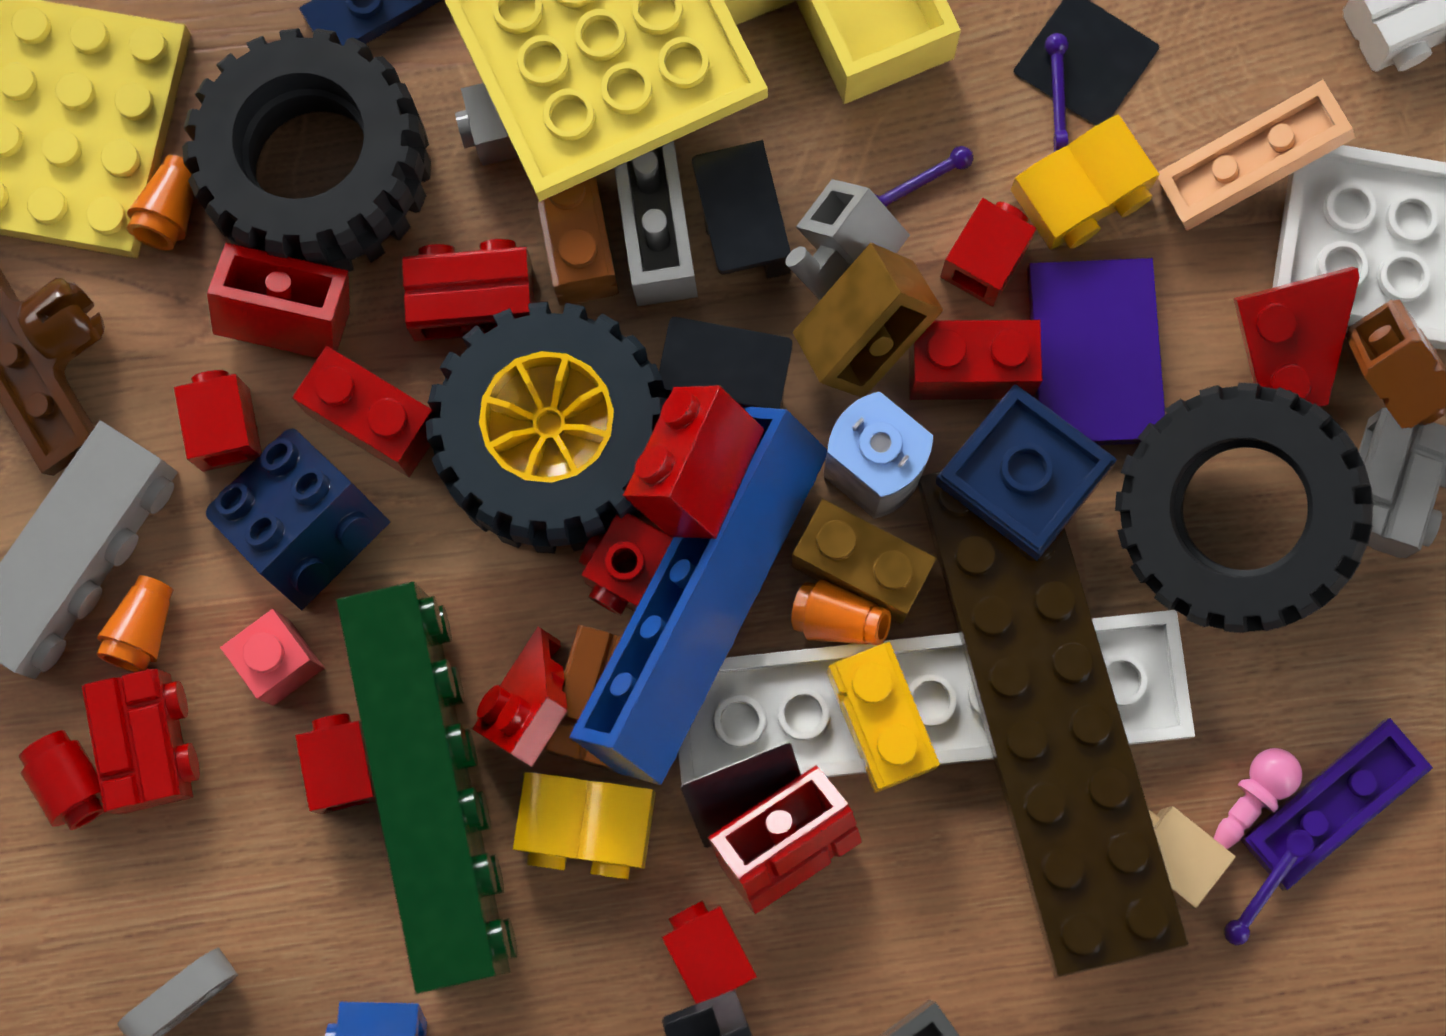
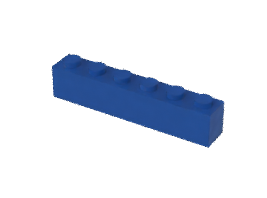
M742 406L765 430L717 538H673L569 736L618 774L662 785L728 652L733 646L734 640L756 596L761 590L765 578L784 541L788 537L789 531L810 489L815 483L816 477L826 459L827 449L787 409Z

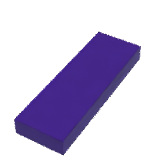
M1391 718L1385 719L1283 803L1275 813H1271L1242 837L1241 841L1270 875L1287 851V838L1292 831L1297 829L1305 830L1312 836V852L1308 856L1298 857L1279 884L1282 890H1288L1433 769V767Z

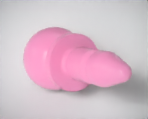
M1270 748L1260 752L1253 759L1249 770L1250 779H1243L1238 783V787L1246 795L1240 797L1230 809L1228 818H1223L1219 823L1214 835V839L1226 849L1230 848L1242 839L1244 830L1249 829L1261 815L1262 808L1275 813L1278 809L1277 800L1285 799L1297 791L1302 781V769L1299 761L1293 754L1284 749Z

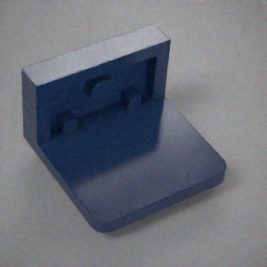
M296 429L284 431L276 440L271 442L259 457L219 493L218 497L206 510V517L267 581L301 611L391 522Z

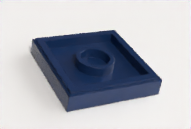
M1014 384L938 474L935 484L1037 561L1112 470L1117 459L1018 385Z

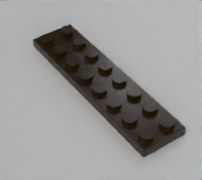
M940 472L921 476L918 488L1054 979L1186 947L1188 945L1186 934L1065 527L1036 561L935 484L936 477Z

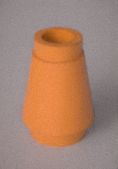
M176 155L166 156L163 164L158 168L127 211V215L131 219L127 226L128 232L134 235L138 241L156 249L172 250L177 241L183 240L186 237L194 193L188 182L192 174L184 165L183 157Z
M139 575L134 586L130 588L98 634L97 639L101 642V645L96 655L113 666L133 673L146 670L149 662H157L170 606L169 600L174 591L173 588L157 579Z
M822 579L816 584L805 582L800 587L793 603L791 622L793 629L804 633L808 641L880 645L884 643L890 630L891 611Z

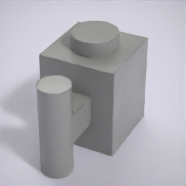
M831 179L796 226L817 251L812 256L804 247H797L788 254L785 263L809 290L821 300L870 242L897 253L910 234L870 188Z

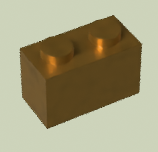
M870 242L796 327L793 334L821 384L862 398L873 389L944 310L913 260Z
M822 498L792 554L791 567L818 581L825 579L881 607L890 609L891 619L902 624L925 582L936 557Z

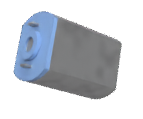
M881 392L866 395L850 405L835 423L829 438L824 478L874 519L888 515L900 508L916 490L930 456L933 435Z

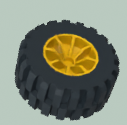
M548 302L529 303L530 315L514 319L510 308L493 315L497 327L484 334L476 325L462 337L467 346L465 352L461 356L449 352L440 366L445 380L442 385H432L428 399V405L435 413L433 419L426 421L427 441L434 450L435 456L431 459L439 477L449 490L448 492L458 506L466 512L471 521L484 532L490 530L499 537L501 542L519 548L522 543L532 545L538 553L555 554L556 546L571 545L575 552L583 550L591 537L605 534L616 514L620 518H623L627 513L633 514L638 518L643 514L623 494L635 471L636 462L644 452L658 422L662 406L667 397L665 391H663V379L656 364L649 362L646 348L634 335L623 336L618 322L603 313L598 316L596 321L589 319L584 306L566 303L564 306L563 314L551 313Z

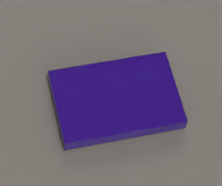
M1153 258L1030 263L1027 268L1030 319L1040 320L1042 383L1036 392V399L1097 445L1140 444L1141 440L1137 437L1149 423L1155 425L1165 416Z

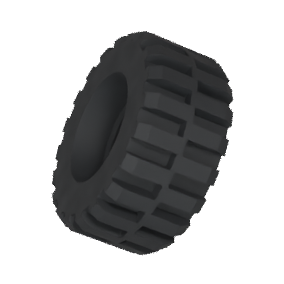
M299 28L281 30L279 32L281 40L267 43L262 35L246 43L250 51L236 59L232 53H229L217 64L221 72L220 76L214 82L208 78L204 79L195 93L202 105L200 110L192 108L187 112L184 130L192 141H187L182 146L184 165L192 174L188 182L195 197L206 210L207 215L232 244L265 251L268 255L286 259L287 257L348 270V272L354 271L351 260L366 254L370 263L384 255L386 252L381 243L390 235L400 241L411 228L405 216L408 210L414 213L421 211L426 198L421 182L429 180L431 175V160L426 151L429 141L424 125L406 84L400 82L395 68L383 56L374 58L369 46L352 37L347 39L343 46L335 31L318 28L314 30L313 38H304ZM312 112L340 114L359 124L364 135L359 159L346 178L332 189L313 197L292 199L267 193L259 185L256 177L259 155L268 138L282 124L297 116Z
M1238 383V386L1225 388L1216 385L1199 390L1200 395L1187 401L1179 399L1164 409L1167 414L1155 425L1149 423L1137 437L1141 442L1133 456L1127 455L1120 472L1125 474L1122 492H1116L1115 511H1119L1121 515L1122 529L1117 530L1121 547L1128 550L1133 561V565L1130 567L1140 583H1146L1156 594L1154 598L1168 610L1174 609L1186 616L1187 621L1203 627L1210 626L1223 629L1224 632L1236 633L1268 631L1284 627L1324 607L1338 595L1361 564V559L1369 544L1373 526V495L1366 466L1351 438L1332 416L1317 404H1312L1299 397L1297 393L1280 387L1278 389L1262 387L1259 383ZM1236 448L1265 450L1286 461L1302 481L1308 503L1305 528L1292 550L1275 563L1253 570L1228 568L1217 564L1205 556L1190 538L1183 515L1186 489L1196 471L1215 455Z

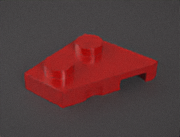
M1349 267L1233 298L1253 383H1259L1262 387L1273 389L1280 387L1297 393L1299 397L1312 404H1317L1319 407L1329 404L1360 278L1358 268Z
M540 627L536 628L502 683L493 686L484 695L477 708L476 715L478 720L472 728L478 734L531 767L568 711L566 693L562 691L564 683L563 666L551 659L561 647V642Z

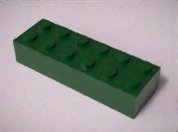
M414 581L336 599L415 995L510 973L508 959L518 956L516 939L510 919H499L495 895L504 893L503 877L496 854L490 856L489 853L485 852L481 831L491 829L490 815L483 791L476 792V789L472 788L468 768L478 766L477 753L470 729H463L462 724L458 722L455 706L464 704L465 698L459 671L456 666H450L448 659H445L442 644L452 642L451 629L444 605L438 606L435 596L429 597Z

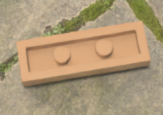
M1321 80L1159 171L1158 180L1186 231L1355 139V134L1325 81Z

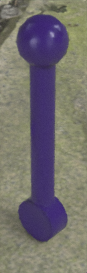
M1060 33L1051 34L1045 41V49L1051 56L1054 152L1068 145L1063 54L1068 50L1069 44L1067 38Z
M958 146L951 151L950 158L881 196H876L886 207L955 168L960 170L967 169L973 162V153L968 147Z
M1297 829L1289 834L1287 838L1288 849L1239 919L1232 920L1226 924L1224 936L1229 943L1242 945L1248 941L1250 937L1249 926L1298 857L1308 856L1312 852L1313 838L1307 831Z

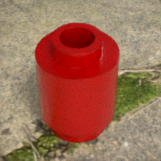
M65 730L56 731L38 739L20 753L19 759L24 765L21 775L51 826L56 827L67 824L69 830H75L92 822L104 812L101 804L102 798L97 770L78 740H70Z

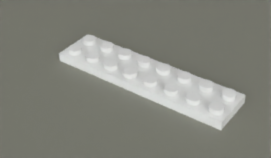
M1166 610L1092 618L1129 745L1195 737L1177 611ZM959 633L884 641V643L889 641L891 643L940 765L994 760ZM870 643L848 644L725 658L703 705L699 709L678 751L682 785L787 742H790L801 775L815 765L822 770L826 777L866 773L864 768L866 763L859 756L826 672L828 665L878 645Z

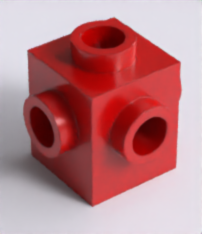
M629 513L623 518L616 514L606 533L591 537L580 556L579 563L586 566L581 576L585 584L593 588L588 597L619 616L622 615L626 607L635 612L673 538ZM631 562L636 564L634 570L629 573L617 572L624 563Z

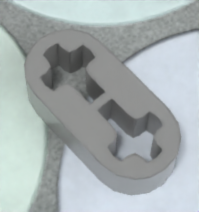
M219 948L213 949L194 961L128 1012L117 1023V1026L125 1036H164L236 979L238 973Z

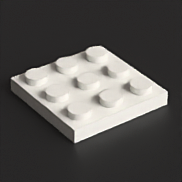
M1342 145L1291 173L1288 176L1272 288L1337 270L1356 267L1358 268L1360 278L1348 327L1389 300L1400 299L1433 347L1446 350V162Z

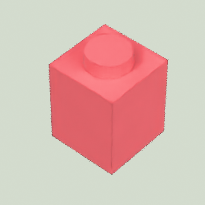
M271 609L220 647L258 700L272 706L278 704L325 669L292 622L274 609Z

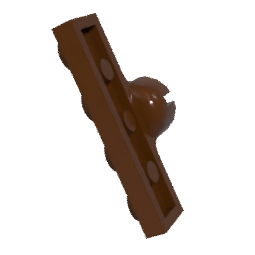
M0 269V403L41 473L54 476L69 465L95 428L68 384L65 369L72 359L101 340L105 325L99 312L91 318L86 315L95 305L88 295L75 283L66 282L63 278H55L24 301H19Z

